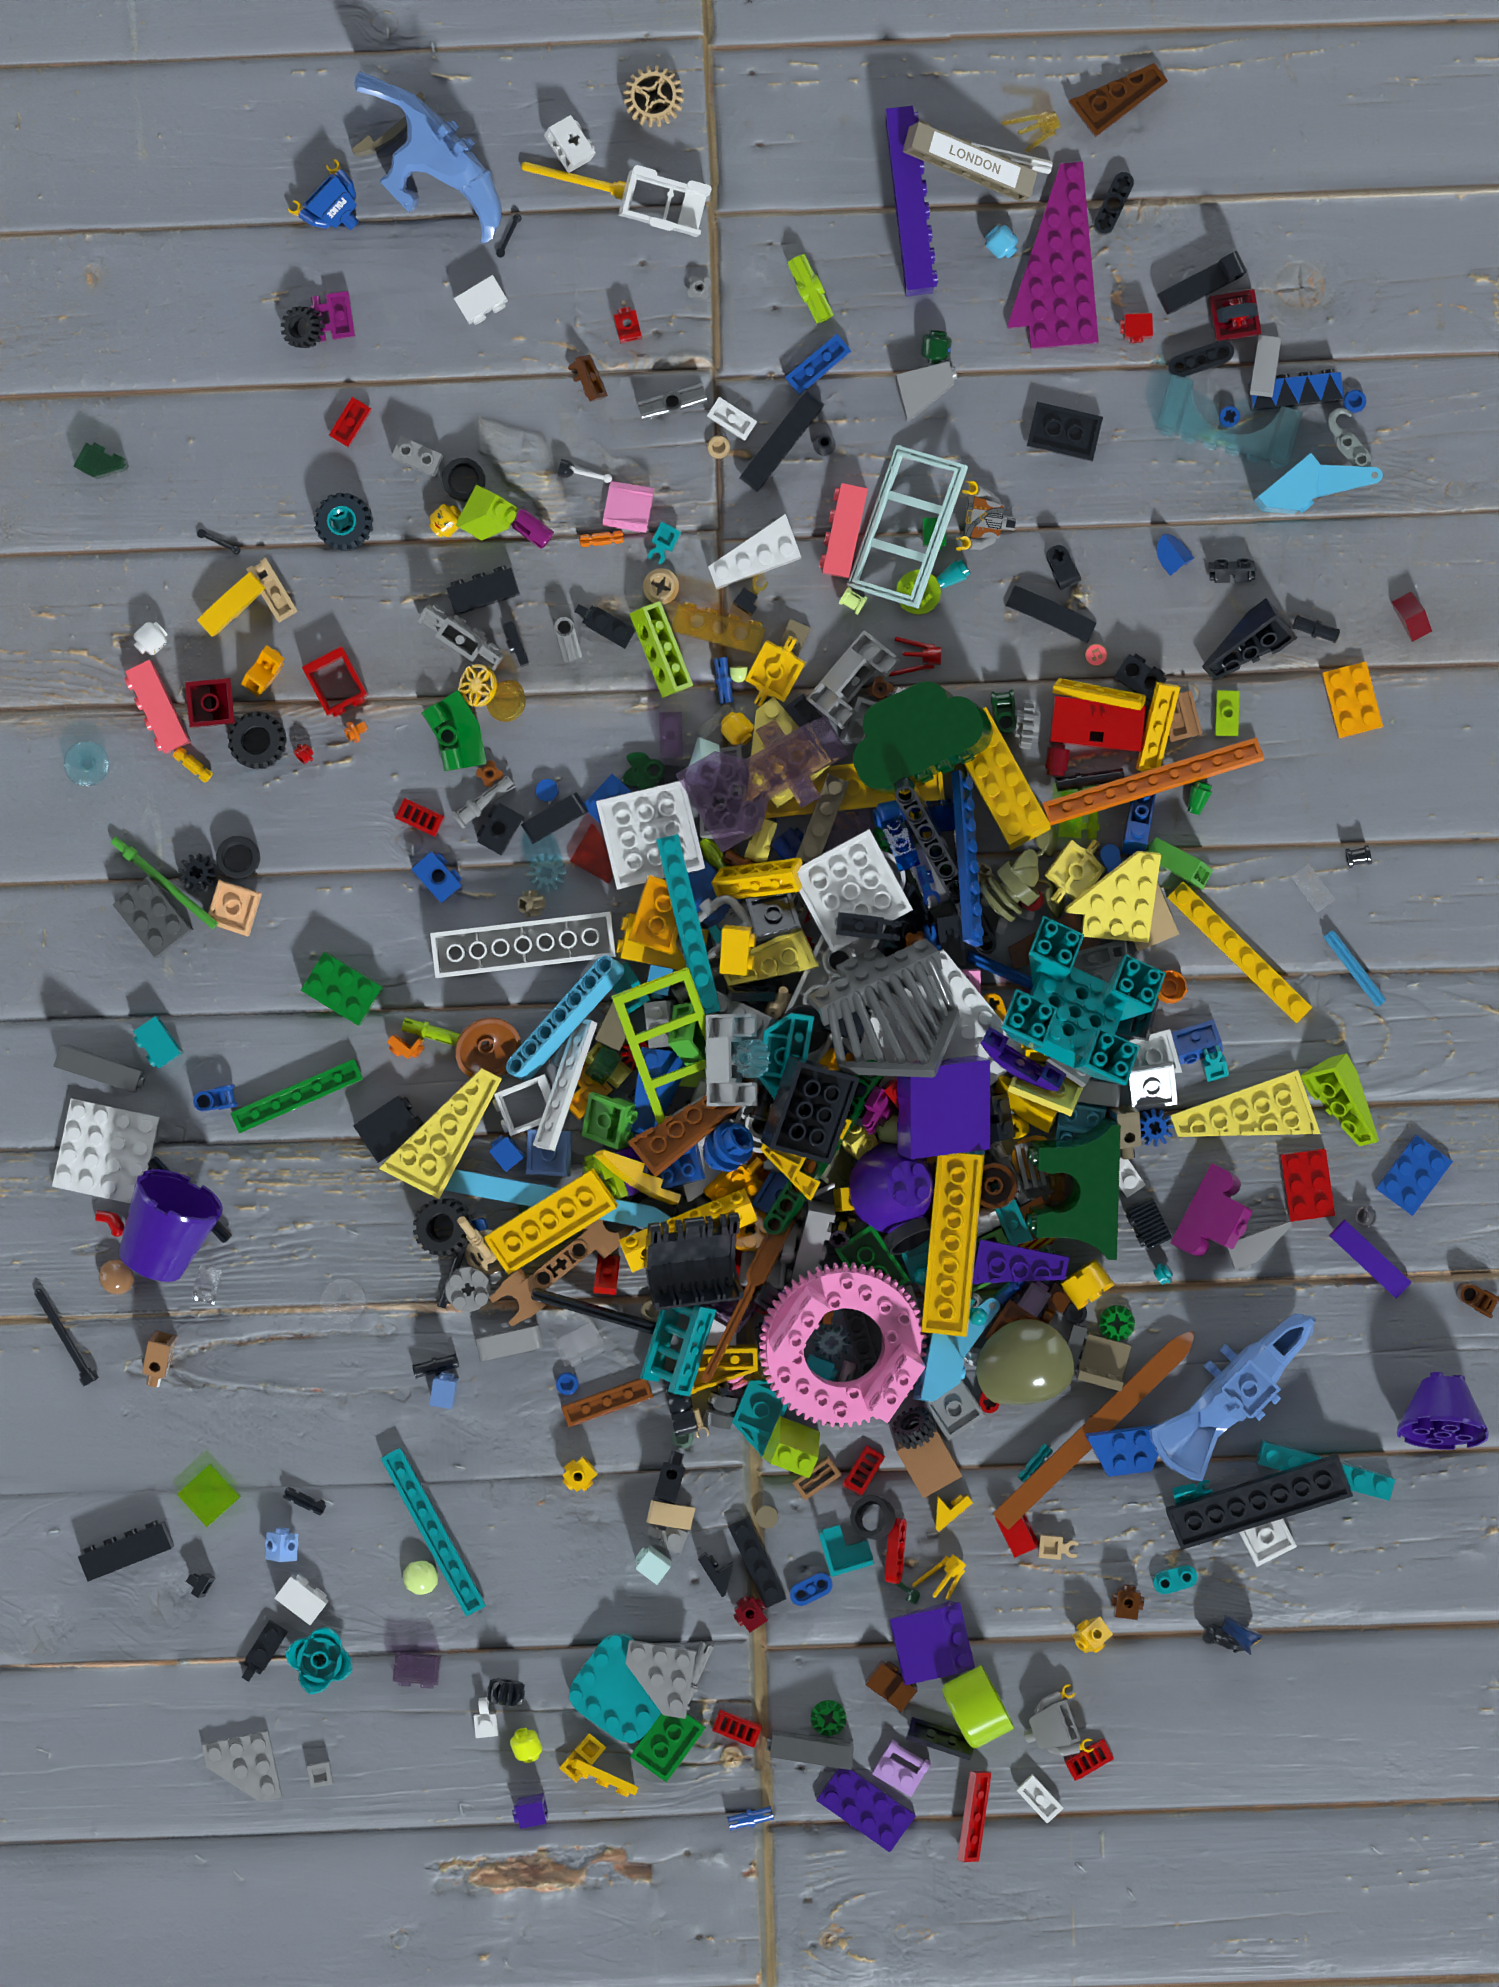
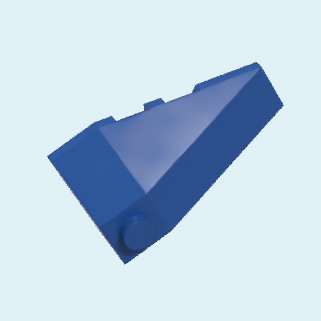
M641 1047L651 1079L685 1067V1064L675 1051ZM639 1072L634 1101L638 1117L631 1128L634 1137L651 1127L657 1126ZM682 1078L655 1088L664 1115Z

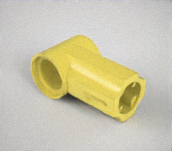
M759 817L744 858H750L756 863L767 861L771 849L770 844L777 828L776 822Z

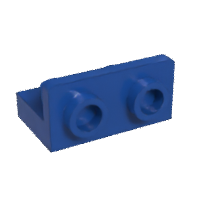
M1214 1019L1171 1032L1180 1065L1193 1064L1198 1059L1205 1058L1203 1050L1207 1049L1208 1053H1213L1216 1050V1045L1223 1052L1222 1041Z

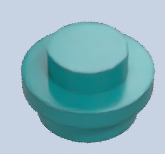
M1158 1263L1156 1268L1153 1269L1155 1277L1162 1285L1166 1282L1168 1284L1171 1283V1277L1173 1276L1171 1269L1167 1264Z

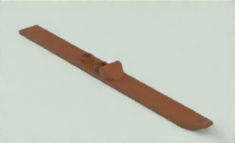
M1186 1332L1166 1343L1123 1385L1122 1391H1117L1096 1413L1091 1414L1088 1417L1089 1419L992 1514L1009 1530L1092 1449L1085 1437L1086 1433L1110 1431L1186 1357L1191 1349L1194 1332Z

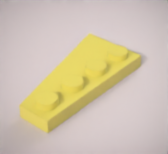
M801 927V931L775 937L751 949V956H754V968L750 970L747 976L723 975L728 986H736L818 968L819 964Z

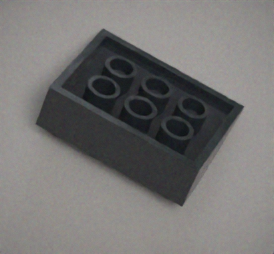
M789 1055L761 1142L770 1149L831 1164L860 1078L810 1060Z

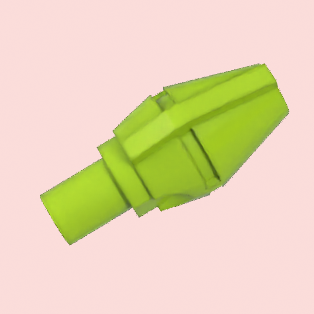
M701 839L699 843L703 859L708 864L715 866L718 871L720 868L727 867L722 861L723 853L720 847L711 839Z

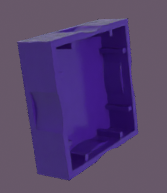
M977 1055L948 1058L941 1062L935 1077L897 1076V1098L899 1102L897 1154L909 1159L990 1149L989 1059Z

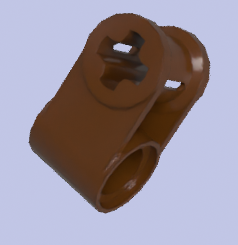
M1468 1282L1460 1284L1456 1290V1295L1460 1301L1492 1319V1312L1499 1302L1498 1296ZM1467 1288H1472V1297L1465 1299L1464 1291Z

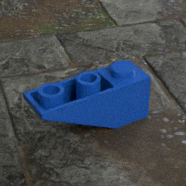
M1156 794L1130 802L1121 853L1133 855L1136 851H1145Z

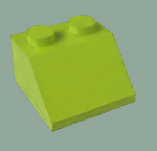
M476 485L455 525L482 541L509 529L519 508L497 494Z
M779 1416L762 1458L772 1465L810 1479L819 1456L820 1431Z

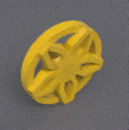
M475 664L465 669L460 678L458 691L468 705L482 707L493 699L497 689V680L494 672L488 666ZM482 668L483 670H481L479 673L475 670ZM489 676L491 679V687L487 684ZM481 695L487 696L483 701L479 702Z

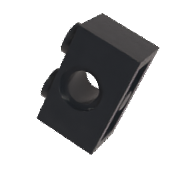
M499 803L498 806L493 805L487 816L490 818L487 826L482 825L476 836L479 837L478 843L502 856L524 816ZM496 822H502L505 825V831L500 835H496L493 832V825Z

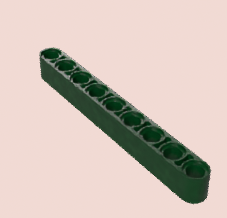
M867 1060L866 1062H877V1061H875V1060ZM855 1075L860 1078L857 1087L860 1084H864L865 1093L858 1096L855 1091L851 1103L853 1105V1112L847 1115L846 1118L852 1122L844 1138H839L834 1155L865 1108L864 1104L874 1086H879L884 1076ZM806 1158L800 1171L819 1181L829 1164ZM815 1161L817 1168L813 1173H810L808 1165L810 1162ZM790 1180L764 1219L763 1227L767 1233L773 1235L784 1234L807 1200L802 1192L796 1190V1186ZM790 1199L792 1201V1208L786 1212L784 1202ZM777 1218L780 1221V1227L774 1231L772 1229V1221Z

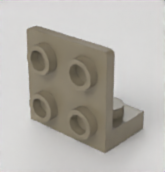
M1088 1334L1076 1378L1088 1383L1122 1391L1124 1384L1122 1379L1131 1346Z

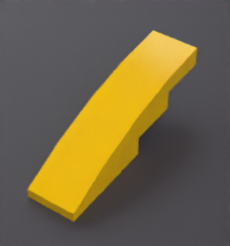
M606 1150L595 1153V1157L603 1165L633 1188L669 1205L679 1203L680 1194L661 1188L663 1179L643 1173L644 1163Z

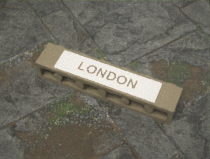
M920 121L909 126L902 152L1020 202L1031 197L1038 172L1031 170L1029 165L1017 164L1011 161V158L1008 156L996 155L991 153L989 148L972 145V142L968 139H958L951 136L952 134L949 131L932 128V125L928 122Z

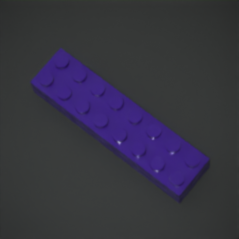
M913 105L887 108L885 111L906 297L933 294L934 287H937L938 284L937 270H932V265L935 264L934 247L930 248L929 242H932L933 238L932 226L927 225V220L930 216L929 202H924V197H927L926 179L922 180L921 178L925 170L924 161L902 152L909 126L919 122L918 111L914 112Z

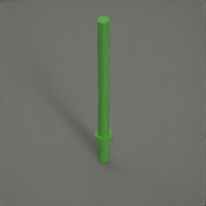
M117 836L112 839L110 843L123 853V857L126 860L135 863L212 930L216 928L218 922L140 857L136 849L132 846H127Z

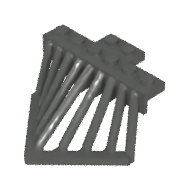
M926 938L902 950H898L888 957L884 956L874 947L851 959H847L836 966L837 972L842 979H838L836 982L807 995L809 1003L820 1013L822 1024L824 1026L830 1024L838 1070L852 1075L935 1077L960 1018L959 1009L955 1006L940 972L943 967L939 950ZM929 975L933 977L948 1012L947 1016L929 981ZM916 981L919 982V983H921V985H922V987H923V989H924V991H925V993H926V996H927V998H928V1000H929V1002H930V1004H931V1006H932V1009H933V1011H934V1013H935V1015H936V1017H937V1019H938V1023H939V1025L942 1026L941 1031H940V1029H939V1027H938V1025H937V1023H936V1021H935V1019H934V1017H933V1015H932V1013H931V1011H930V1009H929V1007H928V1005H927V1003H926V1001H925V999H924V997H923L921 991L919 990V988H918V986H917V984H916ZM904 987L911 992L918 1008L920 1009L932 1033L933 1039L936 1040L935 1045L930 1035L928 1034L924 1024L922 1023L917 1011L915 1010L911 1000L909 999ZM892 993L901 1001L926 1047L927 1053L930 1055L929 1060ZM879 999L890 1008L920 1064L910 1063L907 1060ZM865 1006H868L875 1013L898 1063H888L885 1059ZM853 1012H856L860 1017L877 1062H866L852 1017ZM840 1018L844 1019L855 1061H846L838 1022Z

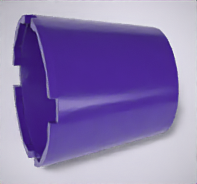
M168 1170L144 1171L142 1176H138L119 1248V1256L124 1264L136 1273L153 1280L163 1282L179 1280L223 1211L221 1201L209 1188L204 1185L200 1188L190 1182V1177Z

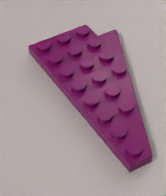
M1083 162L1061 163L1007 325L1008 329L1029 327L1031 349L1099 343Z

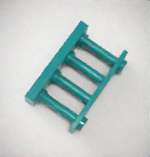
M694 1305L693 1309L690 1307H678L660 1310L640 1378L659 1382L660 1378L670 1382L669 1392L690 1396L716 1310L701 1305ZM680 1313L690 1317L687 1330L676 1326ZM673 1335L684 1339L680 1352L669 1348ZM666 1357L677 1361L674 1373L663 1369Z

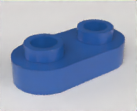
M818 1572L794 1584L790 1589L791 1601L795 1605L804 1606L827 1595L833 1586L831 1577L824 1572ZM824 1580L826 1584L824 1587H819L817 1581ZM804 1590L805 1596L798 1597L797 1591Z

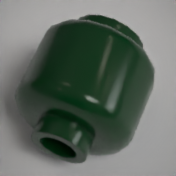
M930 330L929 334L923 336L921 355L927 358L930 364L942 363V360L950 358L952 339L947 336L945 331Z

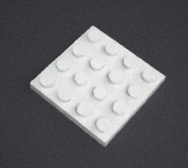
M684 780L596 801L617 890L644 884L648 875L660 879L665 878L656 839L679 835L688 873L706 869Z
M870 829L802 865L797 872L802 884L799 892L832 953L860 939L858 937L836 935L838 912L895 920L913 910Z
M71 1098L52 1187L131 1203L137 1177L142 1176L144 1171L149 1170L148 1162L152 1158L160 1117Z

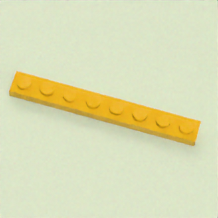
M1183 881L1167 896L1205 936L1296 1024L1308 1013L1312 1006Z

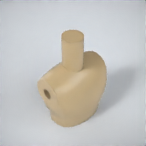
M780 987L779 992L776 993L775 1001L768 1002L765 1014L777 1020L782 1019L791 1000L786 987Z

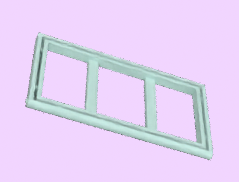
M896 445L846 586L919 608L968 466ZM903 457L954 472L942 506L891 491ZM888 499L939 514L925 554L874 538ZM871 547L922 562L911 596L860 581Z

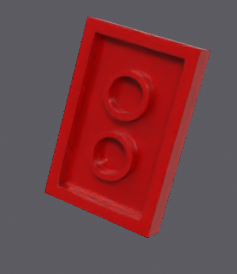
M1326 1148L1281 1154L1289 1221L1294 1222L1335 1216Z

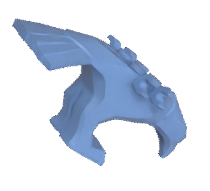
M358 72L354 80V86L358 92L382 98L402 108L406 115L407 141L393 153L389 172L379 180L382 185L408 212H412L418 207L420 197L408 187L409 176L413 172H426L445 184L459 190L468 199L481 224L480 242L487 243L494 237L502 219L501 202L492 179L491 171H486L477 157L471 152L475 143L470 137L459 139L455 134L460 128L454 120L451 123L449 121L445 123L415 94L393 84L390 85L364 72Z
M1293 1314L1268 1334L1261 1337L1259 1341L1245 1347L1238 1355L1224 1344L1219 1351L1231 1362L1221 1371L1208 1360L1203 1366L1215 1378L1196 1402L1186 1412L1166 1420L1149 1430L1150 1440L1161 1460L1170 1469L1175 1470L1179 1474H1183L1191 1480L1202 1482L1217 1438L1236 1422L1243 1421L1246 1417H1256L1260 1421L1266 1415L1261 1410L1270 1401L1276 1404L1281 1399L1277 1395L1281 1389L1276 1383L1285 1367L1288 1366L1289 1362L1313 1334L1315 1317L1312 1315Z

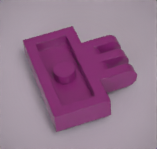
M874 1086L864 1104L867 1111L861 1121L870 1135L876 1132L878 1126L884 1127L885 1122L890 1120L893 1114V1107L883 1088Z

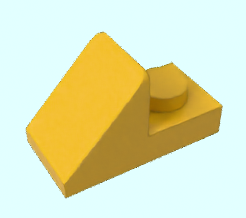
M967 1493L964 1496L961 1494L956 1496L950 1502L952 1504L951 1507H948L937 1494L935 1527L938 1532L973 1503Z

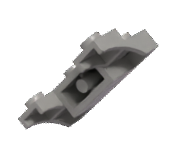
M427 605L418 622L420 624L424 623L436 631L435 637L472 662L477 659L491 668L493 672L497 669L504 655L500 653L502 650L495 644H487L489 639L485 637L486 634L476 627L472 629L466 625L467 621L457 614L455 616H445V611L437 605Z
M864 630L809 694L806 700L843 729L857 713L848 705L850 700L876 670L887 677L901 659Z
M756 1014L706 1015L705 1074L707 1106H757V1083H742V1037H757Z

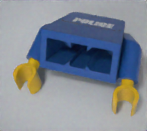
M334 159L333 161L337 165L335 169H330L326 165L330 176L302 205L298 201H292L298 205L296 211L288 208V211L294 216H299L300 219L314 227L327 229L332 226L337 228L343 223L351 230L359 222L351 213L357 206L355 203L356 192L354 183L345 171L341 169L339 162Z

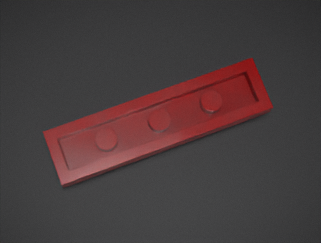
M985 1770L970 1771L958 1861L979 1862L992 1772Z

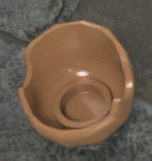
M109 1260L102 1265L99 1272V1281L103 1289L113 1295L125 1294L131 1289L135 1277L132 1269L124 1264L122 1260Z

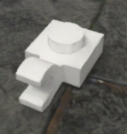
M487 1697L479 1698L480 1714H474L473 1716L476 1738L498 1736L497 1713L489 1711Z

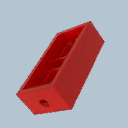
M1055 696L1049 742L1140 752L1146 706H1143L1141 710L1085 699ZM1090 732L1103 733L1102 742L1089 741Z

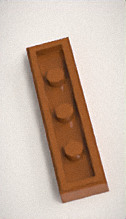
M638 1378L562 1405L561 1408L568 1427H572L654 1398L648 1380Z

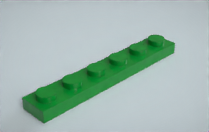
M354 1058L230 1114L240 1134L364 1078Z

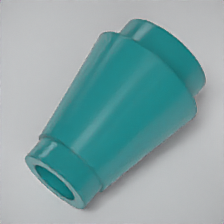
M960 559L950 564L936 579L942 589L966 580L971 572L965 562Z

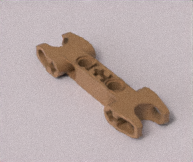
M598 1219L580 1230L583 1233L529 1277L519 1268L503 1281L489 1299L492 1303L506 1295L517 1299L519 1311L508 1322L513 1327L519 1322L532 1317L547 1305L531 1299V1293L534 1288L546 1290L595 1250L603 1259L620 1246L619 1240L627 1237L634 1229L632 1225H629L620 1231H611L606 1227L604 1220ZM577 1243L583 1244L586 1250L585 1254L576 1255L573 1251L574 1245ZM558 1258L560 1260L566 1259L567 1263L565 1266L567 1268L560 1267L556 1270L555 1273L558 1274L556 1277L551 1268L558 1264ZM540 1272H547L550 1275L548 1283L544 1284L539 1281L538 1275Z

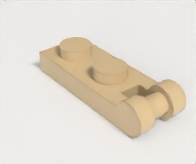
M265 557L260 560L261 563L254 567L251 565L246 569L248 573L251 571L266 587L261 595L278 623L297 613L298 610ZM266 571L268 576L261 580L258 574Z

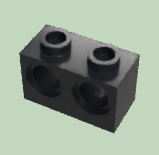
M1135 653L1133 656L1129 654L1113 678L1133 692L1145 695L1146 700L1151 703L1155 688L1148 689L1145 686V679L1153 677L1156 682L1165 683L1167 680L1163 677L1165 673L1155 666L1151 669L1144 664L1146 660ZM1128 664H1134L1137 667L1138 673L1136 676H1129L1126 673V666Z

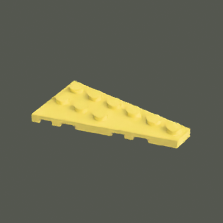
M481 1068L406 1140L379 1169L440 1199L502 1078Z
M1298 1070L1170 1115L1177 1137L1321 1134Z

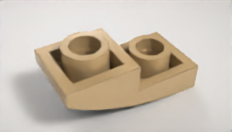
M651 1500L646 1522L690 1530L695 1508L687 1505Z

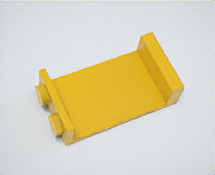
M627 913V916L622 918L620 930L623 931L622 940L618 939L616 945V952L619 953V958L676 970L686 968L684 956L678 950L676 944L672 954H667L629 941L628 937L635 915ZM701 928L706 947L709 930Z

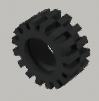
M298 306L286 312L288 316L283 315L282 319L285 320V323H281L280 327H284L281 334L286 335L283 339L289 342L290 346L310 348V346L314 347L317 345L315 342L322 340L319 335H324L321 328H325V324L320 323V321H323V317L318 316L320 314L318 311L310 307ZM304 318L307 321L308 329L306 334L301 336L298 333V323Z
M915 1407V1410L909 1408V1412L903 1411V1416L898 1415L896 1417L898 1421L893 1422V1433L901 1446L906 1447V1449H910V1447L916 1449L917 1445L920 1447L924 1446L923 1442L928 1443L930 1441L929 1437L933 1438V1432L937 1430L930 1413L923 1407L921 1409L920 1407Z

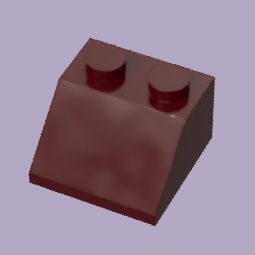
M231 678L185 682L190 728L235 723Z

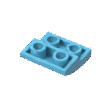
M1077 1102L1071 1116L1059 1112L1054 1140L1069 1139L1090 1131L1105 1118L1106 1106Z

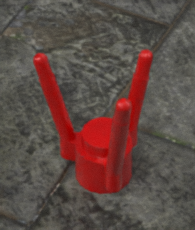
M894 638L897 642L925 648L922 649V652H903L902 655L922 657V663L926 664L892 671L889 676L923 669H934V665H941V647L905 638Z

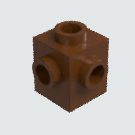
M1123 1584V1588L1117 1587L1116 1593H1112L1111 1606H1114V1616L1138 1620L1139 1610H1143L1144 1597L1141 1596L1140 1590H1136V1586ZM1127 1599H1131L1129 1603H1124Z

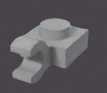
M651 1524L647 1531V1535L661 1539L659 1546L681 1554L689 1534L688 1531L666 1526L664 1530Z

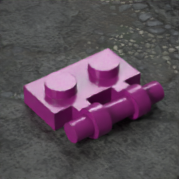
M349 291L326 294L327 303L321 304L320 296L311 297L312 306L310 308L320 313L318 316L323 317V312H329L330 323L325 324V328H321L324 335H319L322 339L320 342H326V332H332L333 340L356 337Z

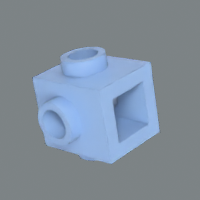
M282 1527L276 1528L274 1532H267L265 1559L276 1562L297 1561L298 1534L289 1532V1528Z

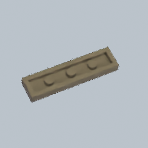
M827 774L796 858H801L802 862L808 863L822 855L847 789L848 781Z

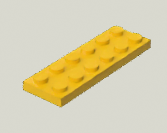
M594 1168L491 1231L483 1239L509 1275L616 1209L619 1205Z

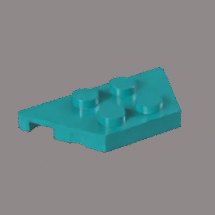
M766 1379L749 1380L732 1421L761 1457L779 1416H784L789 1403L782 1404L781 1399L783 1397H776L775 1393L777 1390L772 1391L770 1388L772 1383H768Z

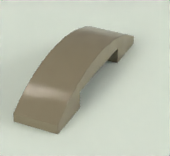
M420 91L416 96L425 102L424 94ZM406 116L375 142L369 135L351 149L356 157L365 156L393 144L407 132Z

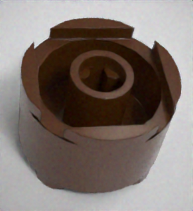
M990 1163L984 1165L980 1204L991 1209H1000L1008 1206L1015 1199L1018 1192L1016 1175L1010 1168L1002 1164ZM998 1180L1000 1189L995 1190L993 1193L991 1192L992 1187L989 1184Z

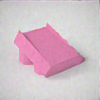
M611 481L602 526L646 533L655 488Z

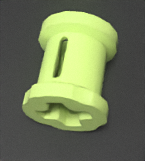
M848 586L839 604L846 605L858 615L868 597L858 595Z

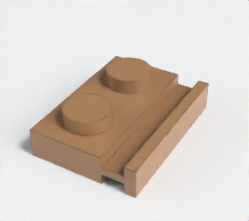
M1192 690L1179 693L1168 736L1170 742L1203 734Z

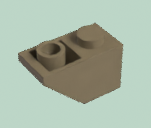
M608 1001L603 1011L606 1017L603 1023L600 1021L597 1023L594 1032L597 1035L595 1040L620 1051L626 1036L614 1003Z

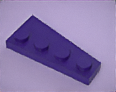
M980 1239L972 1284L1065 1280L1069 1256Z

